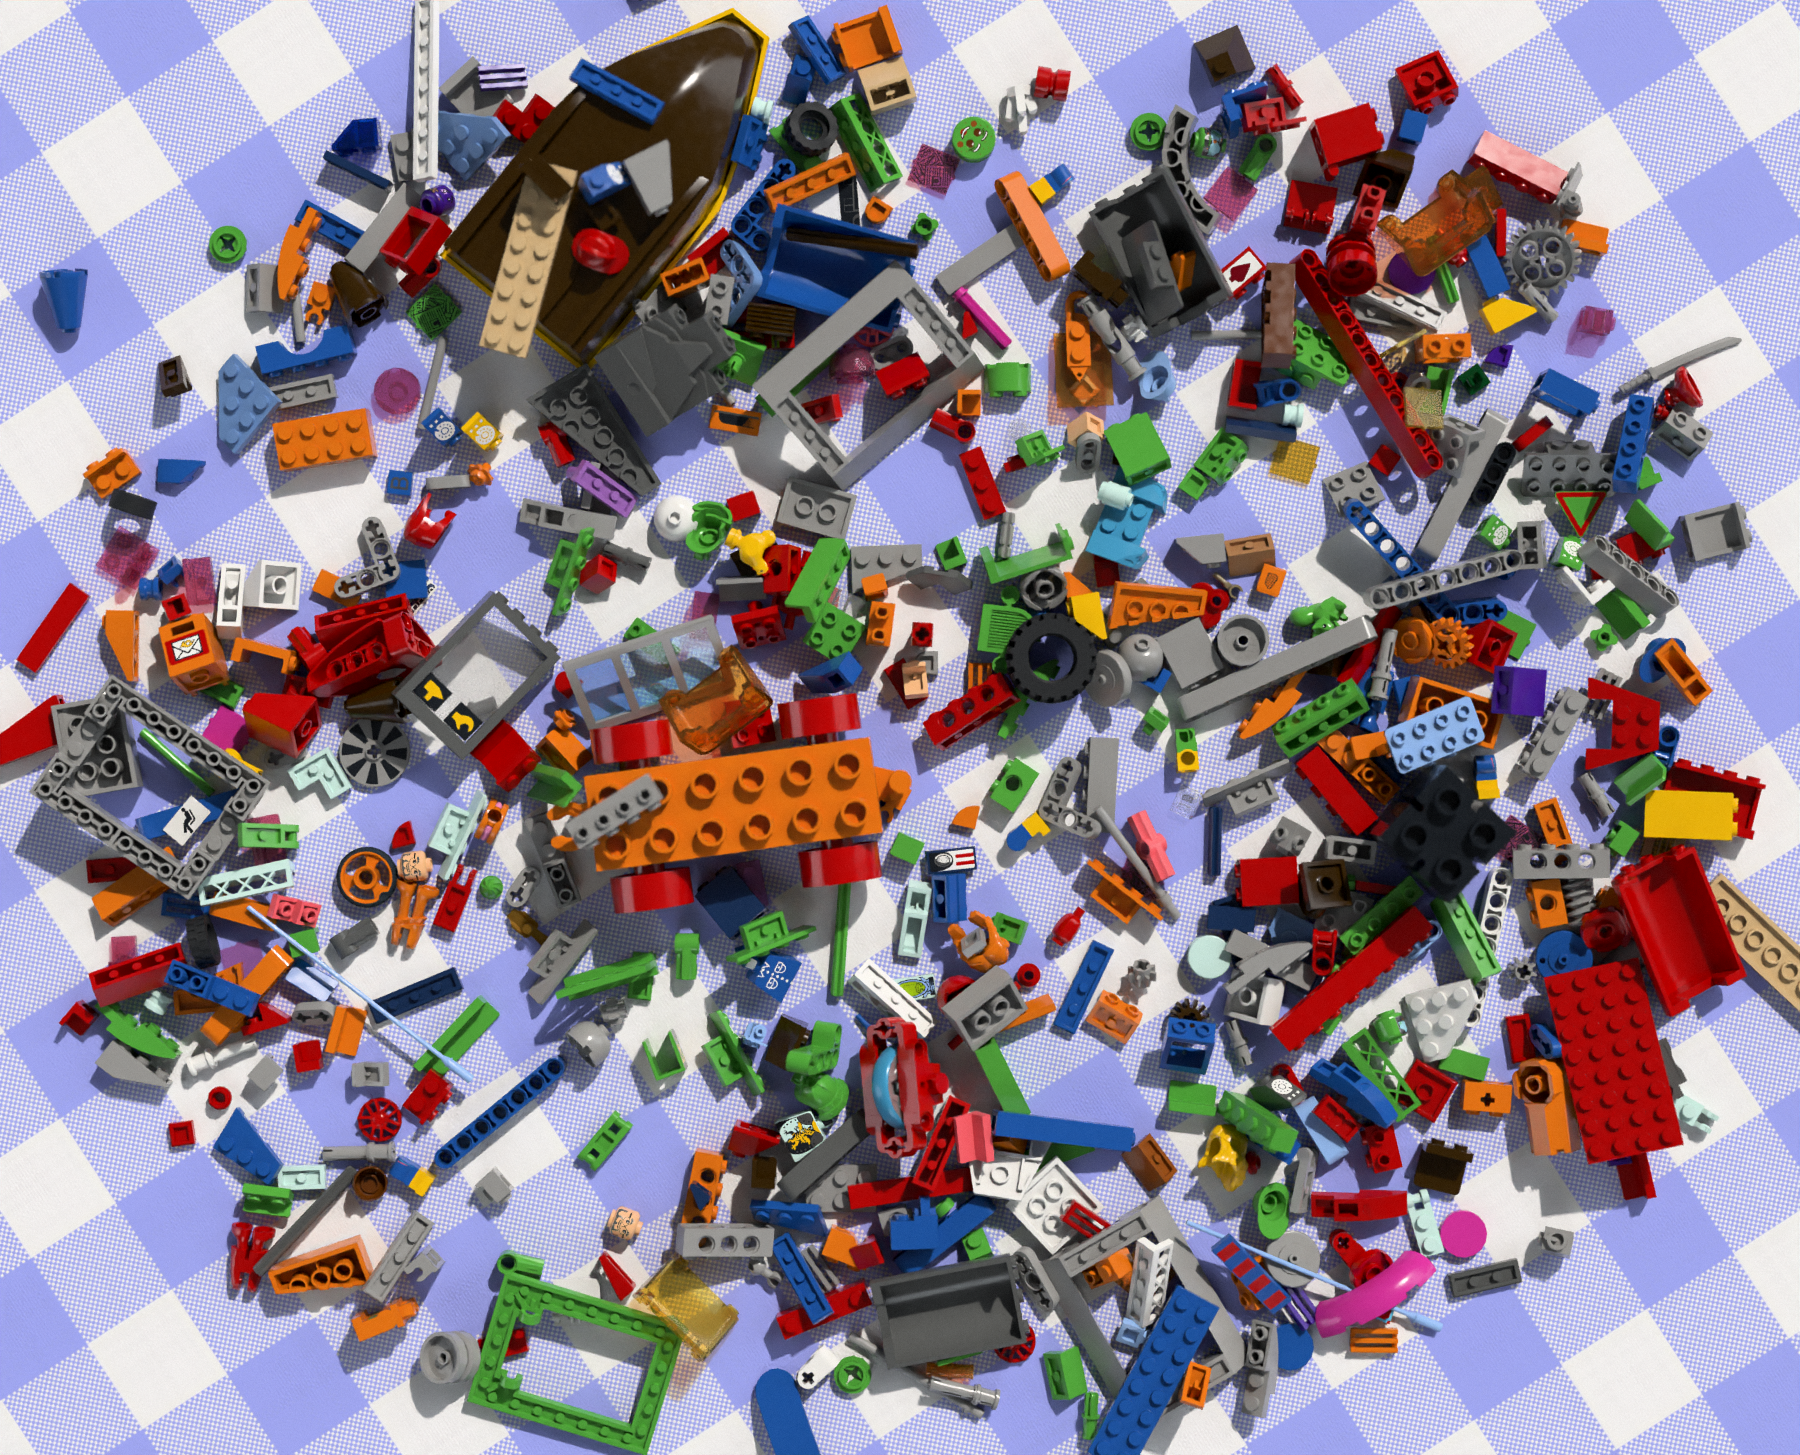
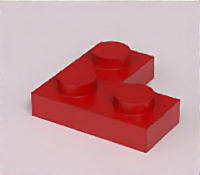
M535 93L523 112L504 99L493 116L499 119L510 134L525 144L555 107Z

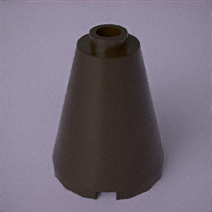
M338 261L332 265L329 276L345 321L350 328H353V324H356L358 328L363 327L381 316L379 311L383 307L386 310L389 305L386 296L349 263Z
M402 676L395 677L348 695L347 700L344 701L345 713L349 714L353 719L401 724L410 722L411 719H407V716L412 713L391 694L405 678Z

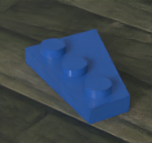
M236 1107L213 1148L266 1184L272 1185L284 1164L269 1144L264 1142L258 1134L256 1127L248 1121L243 1110L240 1107Z
M751 1199L749 1208L754 1220L822 1237L827 1236L828 1228L818 1204Z

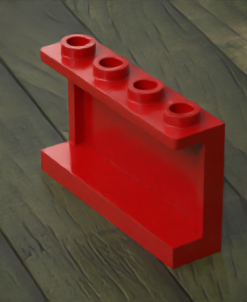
M1678 758L1677 762L1673 761L1671 769L1666 773V780L1662 790L1734 793V799H1738V813H1733V822H1738L1737 837L1753 840L1755 831L1752 830L1755 814L1761 791L1766 789V785L1760 783L1761 779L1752 776H1746V779L1737 778L1738 773L1723 770V774L1714 772L1715 767L1701 764L1700 768L1691 766L1692 761Z

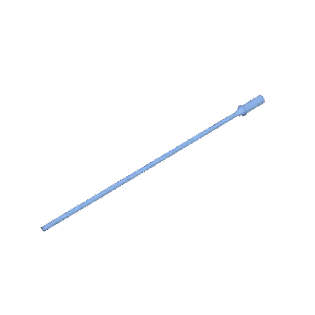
M250 905L246 908L439 1057L445 1067H448L468 1084L471 1082L474 1075L455 1062L453 1058L442 1055Z
M1189 1220L1186 1221V1225L1219 1239L1225 1237V1235ZM1237 1241L1248 1251L1347 1292L1353 1290L1343 1284ZM1396 1306L1390 1309L1407 1316L1412 1320V1323L1416 1322L1437 1332L1442 1330V1323L1423 1316L1417 1311L1408 1312Z

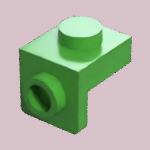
M996 912V915L991 919L997 928L999 936L1021 945L1029 923Z
M982 1227L967 1233L961 1238L970 1260L994 1256Z

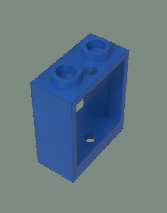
M1551 368L1540 372L1530 392L1531 395L1579 419L1589 416L1591 413L1594 414L1601 402L1598 400L1601 393Z
M1169 1017L1160 1049L1159 1068L1206 1075L1215 1044L1216 1024ZM1172 1041L1205 1045V1048L1202 1050L1171 1044Z

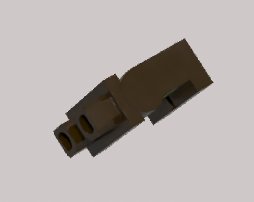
M1088 249L1072 267L1070 273L1091 292H1095L1096 296H1100L1099 301L1103 305L1108 301L1117 309L1129 296L1120 288L1123 282L1118 278L1114 281L1112 274L1102 271L1092 262L1095 255Z

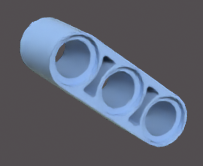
M1312 1096L1295 1106L1294 1110L1328 1165H1331L1349 1154L1340 1137L1311 1112L1318 1104L1316 1098Z

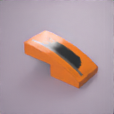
M712 405L708 428L758 436L762 413Z

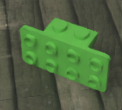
M1296 319L1294 326L1297 327L1296 340L1293 341V345H1297L1296 359L1291 360L1290 369H1273L1313 390L1322 377L1340 387L1345 386L1351 371L1331 338Z

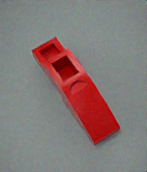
M1360 1189L1359 1193L1311 1192V1217L1334 1218V1221H1369L1408 1214L1407 1191Z

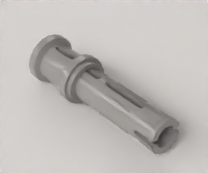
M1383 628L1376 670L1371 673V678L1373 679L1371 691L1367 694V697L1372 700L1388 701L1387 689L1389 682L1392 681L1390 668L1398 634L1397 630Z
M390 1141L389 1144L370 1142L367 1146H324L323 1151L325 1152H322L324 1162L367 1160L370 1163H375V1161L389 1160L390 1163H394L396 1159L394 1141Z
M935 1376L930 1377L928 1391L969 1400L972 1405L982 1404L990 1406L992 1410L997 1409L1000 1399V1389L982 1388L980 1384L974 1386L965 1385Z

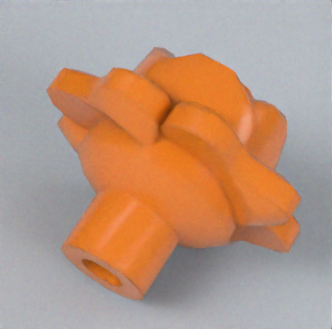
M488 463L469 465L467 472L470 474V481L474 482L475 485L490 486L492 484L491 481L494 479L489 473L491 466Z

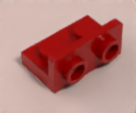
M431 1067L402 1106L421 1119L419 1121L421 1125L426 1120L431 1122L439 1112L436 1109L439 1103L445 1104L453 1094L450 1089L454 1084Z

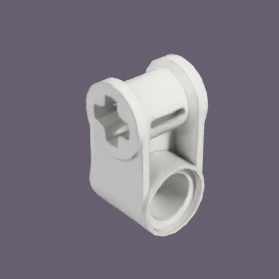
M825 1344L821 1345L800 1368L797 1377L798 1383L805 1389L815 1387L841 1360ZM804 1372L807 1373V1374H809L810 1372H812V1373H813V1376H812V1379H813V1380H812V1381H811L810 1379H807L806 1381L803 1380V1379H804Z

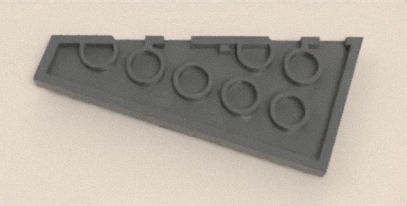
M587 363L526 399L529 404L640 497L662 484Z

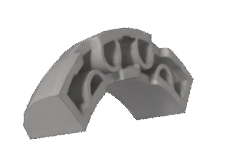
M1175 104L1165 128L1162 164L1165 167H1169L1200 230L1210 235L1222 216L1209 207L1202 199L1193 183L1189 168L1190 140L1199 119Z

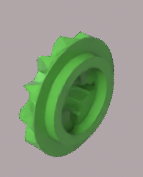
M1154 113L1139 115L1133 121L1130 128L1132 142L1140 150L1152 151L1160 148L1163 145L1166 122L1162 117ZM1148 122L1151 130L1159 131L1152 134L1150 142H1148L1147 135L1139 133L1146 130Z
M222 226L216 229L210 237V252L215 259L222 263H234L242 259L247 251V239L238 228ZM222 238L228 241L233 239L232 246L235 251L224 250L225 244Z
M855 1355L844 1357L835 1367V1382L844 1392L851 1394L859 1393L866 1389L871 1381L870 1365L863 1358ZM858 1366L857 1375L859 1378L853 1377L852 1380L847 1382L849 1374L846 1371L848 1369L852 1371Z

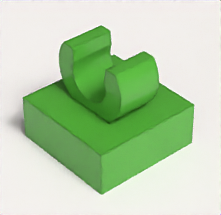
M1151 705L1143 717L1147 723L1142 731L1149 736L1155 729L1162 733L1170 719Z

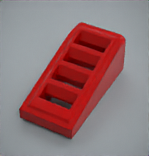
M604 1251L599 1257L600 1263L618 1299L622 1301L634 1290L636 1284L608 1252Z

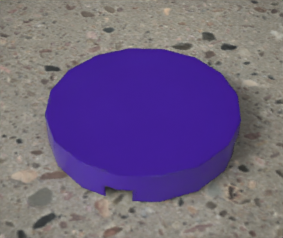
M1416 247L1405 248L1397 252L1390 260L1388 266L1391 285L1411 295L1425 291L1432 284L1436 274L1435 264L1431 256L1424 250Z

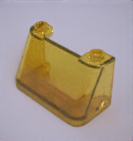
M672 1254L632 1296L640 1304L650 1305L647 1309L650 1312L652 1311L684 1343L686 1348L692 1347L690 1354L698 1362H702L707 1359L737 1324L739 1312L731 1304L726 1305L688 1267L689 1262L683 1259L680 1254L678 1256Z

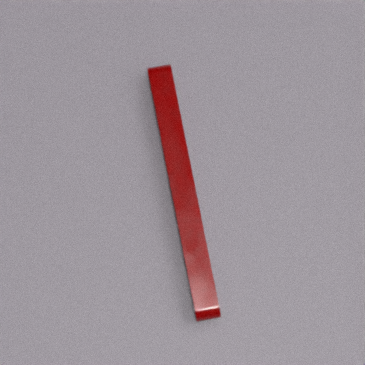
M1304 249L1289 262V264H1295V282L1414 474L1421 479L1429 477L1443 466L1441 454L1343 296L1330 288L1327 280V270L1317 254L1311 249Z

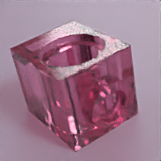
M1592 306L1582 307L1577 332L1599 336L1610 334V331L1614 330L1616 317H1613L1614 310Z

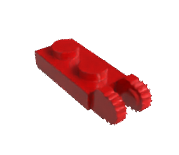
M458 864L452 880L449 881L433 921V925L453 933L457 930L472 892L471 887L478 873L477 870L473 869L469 873L466 885L459 884L458 881L464 871V865Z

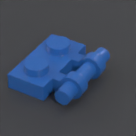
M743 114L737 139L732 149L731 161L747 167L749 170L756 171L758 163H761L762 160L761 151L764 142H767L768 135L766 133L769 125L763 124L762 121L750 115Z

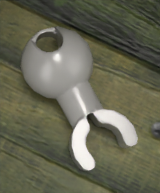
M751 1259L749 1261L748 1268L751 1274L765 1277L771 1288L775 1289L778 1283L782 1281L784 1274L777 1270L771 1271L767 1268L764 1260Z

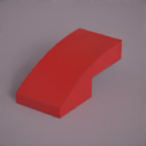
M287 674L282 694L313 696L317 698L318 706L331 709L334 697H317L308 692L305 677Z

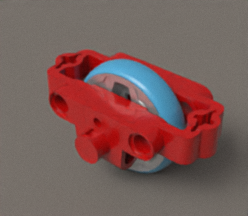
M898 1016L881 1018L875 1025H870L867 1028V1043L861 1046L859 1052L866 1129L870 1135H876L877 1149L881 1153H888L894 1159L911 1157L916 1154L917 1150H923L927 1145L926 1132L933 1129V1113L937 1104L943 1103V1094L948 1091L949 1080L944 1073H941L940 1064L933 1063L928 1054L926 1042L923 1039H917V1030L913 1022H905L902 1017ZM895 1026V1029H887V1027ZM898 1038V1043L887 1046L886 1039ZM895 1128L906 1130L907 1135L895 1137Z

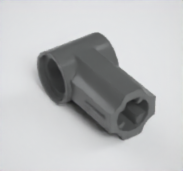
M367 917L350 929H345L330 938L329 941L342 960L358 950L359 946L380 933L374 921Z

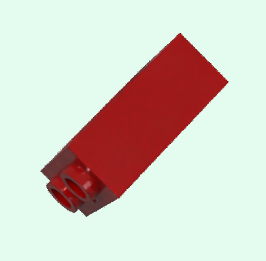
M411 206L379 252L386 257L384 261L392 268L396 269L398 266L400 270L408 275L412 272L420 276L453 230L438 216ZM423 228L426 229V232L423 234V236L415 245V247L407 256V258H403V256L410 248V246L413 244L418 235L421 233Z

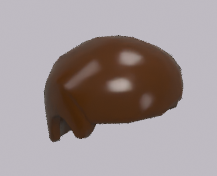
M365 1166L354 1174L351 1184L353 1192L358 1198L370 1202L380 1199L387 1190L388 1180L380 1168Z

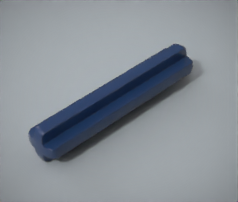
M1210 807L1207 873L1209 876H1220L1222 808Z

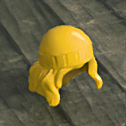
M1220 1124L1215 1126L1210 1132L1204 1156L1199 1160L1197 1167L1207 1166L1212 1168L1217 1178L1221 1179L1224 1189L1228 1192H1233L1246 1179L1248 1163L1245 1155L1248 1139L1246 1134L1236 1130L1237 1126Z

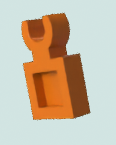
M316 281L313 282L307 304L313 307L306 313V321L310 322L313 315H318L317 324L323 325L325 321L323 311L331 312L336 297L334 287Z
M911 789L902 794L895 792L882 799L885 805L881 806L880 810L881 812L887 811L889 813L887 823H890L893 819L894 808L901 811L912 791Z

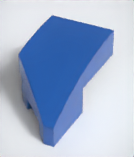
M158 459L157 482H190L194 478L193 475L196 471L206 465V461Z

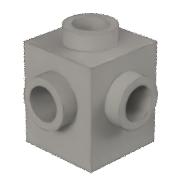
M1282 816L1269 841L1277 845L1275 850L1286 856L1292 853L1299 857L1312 832Z

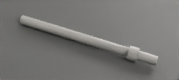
M1101 805L1095 807L1093 811L1156 895L1158 904L1166 909L1173 920L1178 919L1181 914L1172 903V897L1167 891H1163Z

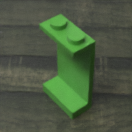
M1060 523L1055 524L1060 542L994 562L988 546L979 548L990 583L994 584L1073 559L1071 550H1074V545L1068 530H1063Z

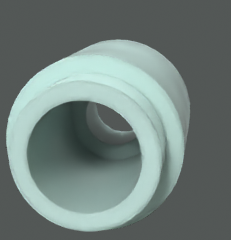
M1103 481L1097 499L1101 500L1103 504L1124 511L1126 507L1130 508L1134 494L1131 493L1132 489L1112 481Z

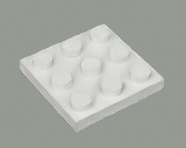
M1057 1155L1035 1174L1021 1202L1010 1200L1005 1202L1010 1211L1052 1255L1078 1232L1059 1218L1062 1214H1065V1209L1070 1207L1073 1199L1096 1214L1104 1208L1103 1204ZM1077 1208L1074 1210L1089 1221L1092 1219ZM1072 1215L1069 1217V1219H1071L1081 1227L1085 1226L1084 1223H1082Z

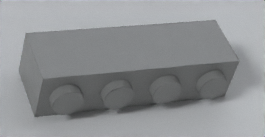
M1089 737V742H1085L1084 756H1088V765L1083 767V779H1087V789H1082V803H1086V812L1081 813L1096 819L1101 825V832L1109 833L1093 810L1098 805H1101L1115 823L1119 739ZM1081 823V826H1085L1086 830L1090 832L1093 830V827Z

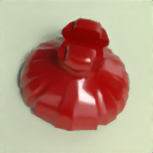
M1684 366L1679 367L1674 375V386L1664 389L1665 403L1667 406L1671 405L1672 407L1681 401L1693 408L1703 406L1701 393L1693 377Z

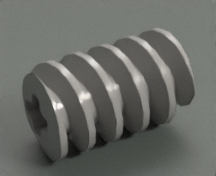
M1591 878L1564 879L1567 881V884L1561 886V888L1569 890V893L1565 894L1563 898L1571 899V902L1566 904L1565 907L1572 908L1573 910L1567 914V917L1574 918V921L1568 923L1569 926H1581L1582 917L1587 913H1591L1590 911L1596 908L1594 903H1588L1594 899L1593 894L1587 893L1592 890V886L1585 884Z

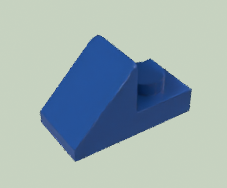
M796 54L791 71L787 75L782 97L783 101L795 105L803 104L807 101L816 73V69L808 57Z

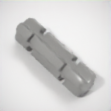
M1004 512L999 540L1001 546L998 549V557L1010 558V545H1012L1014 526L1012 525L1015 523V513Z

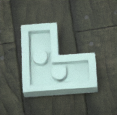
M330 747L321 750L287 770L299 791L318 780L322 783L330 799H334L353 788Z

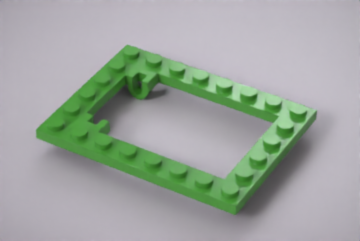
M506 1270L481 1352L479 1369L474 1376L467 1401L647 1455L687 1325ZM547 1309L657 1343L632 1424L519 1390L523 1375L517 1373L516 1378L512 1379L507 1377L508 1370L502 1369L517 1317H519L520 1322L526 1325H537L540 1323L543 1310ZM526 1310H527V1311H530V1312H533V1313H535V1314H534V1315L528 1314V1313H526Z

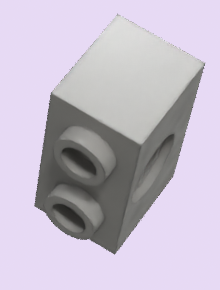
M1326 835L1324 858L1332 860L1344 859L1347 862L1374 865L1377 842Z

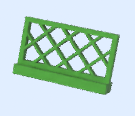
M650 951L563 978L565 987L555 992L557 999L568 996L569 1000L572 1001L648 978L660 972L654 953Z

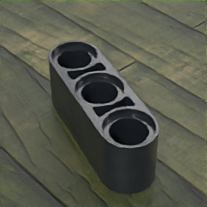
M1501 442L1496 445L1469 498L1472 504L1475 506H1485L1492 502L1515 458L1516 449L1514 445L1509 442ZM1500 447L1508 450L1509 455L1505 460L1501 459L1498 455ZM1489 468H1494L1498 473L1495 481L1490 480L1487 476ZM1479 489H1483L1487 493V498L1484 502L1479 501L1476 497Z

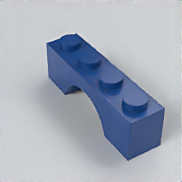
M347 324L325 329L320 344L313 351L306 354H293L279 341L255 346L261 373L269 376L270 379L284 376L283 372L292 370V373L306 371V367L315 365V368L325 367L329 365V361L338 359V362L352 360L351 356L357 355L352 329Z

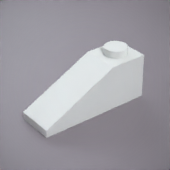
M222 563L216 623L218 639L242 637L246 564Z

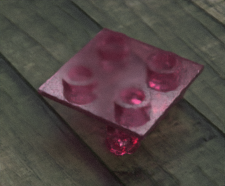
M119 526L95 566L118 579L120 583L136 590L139 586L140 578L145 576L160 550L122 526Z

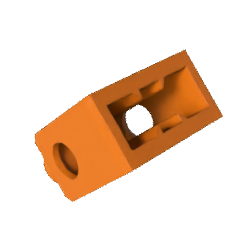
M702 257L660 274L669 297L682 298L707 288L710 284V277Z

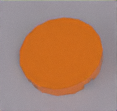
M1406 617L1394 624L1392 629L1398 631L1394 654L1397 657L1399 656L1405 663L1416 664L1426 660L1431 655L1434 648L1433 634L1430 627L1424 621L1417 617Z

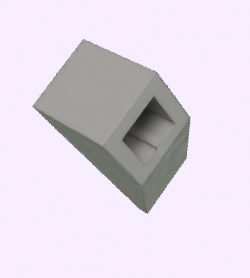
M118 1038L108 1045L95 1062L113 1078L167 1087L173 1082L169 1079L170 1075L161 1068L156 1069L150 1064L151 1060L142 1053L137 1054L132 1050L133 1047L125 1044Z

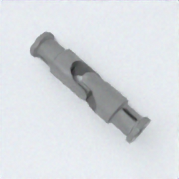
M1092 292L1079 301L1077 306L1082 307L1089 318L1088 322L1097 334L1101 336L1103 343L1116 363L1125 370L1130 382L1147 371V369L1141 366L1135 357V351L1120 330L1115 327L1112 317L1107 310L1098 303L1095 298V292ZM1119 339L1121 349H1116L1111 344Z

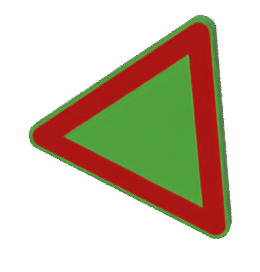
M1605 491L1555 492L1554 496L1577 536L1583 537L1606 498L1607 493Z

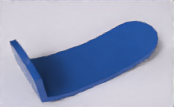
M778 1368L763 1373L757 1381L755 1388L756 1398L775 1455H821L793 1376L786 1370Z

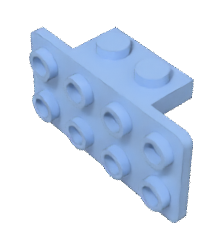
M1462 697L1387 728L1384 731V736L1399 773H1406L1421 766L1425 768L1436 763L1435 760L1442 757L1444 759L1457 755V751L1479 743L1485 738L1470 697Z

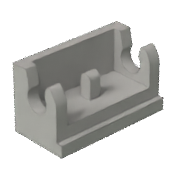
M429 1244L404 1268V1272L408 1275L415 1268H419L420 1271H423V1274L416 1281L420 1282L432 1272L438 1271L445 1261Z

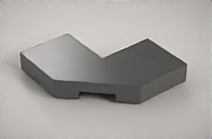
M927 565L907 571L906 576L907 580L921 590L940 584L953 595L971 590L973 582L958 570L948 569V572L936 571L933 566Z

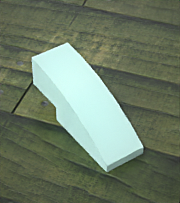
M909 880L898 955L921 958L932 883Z

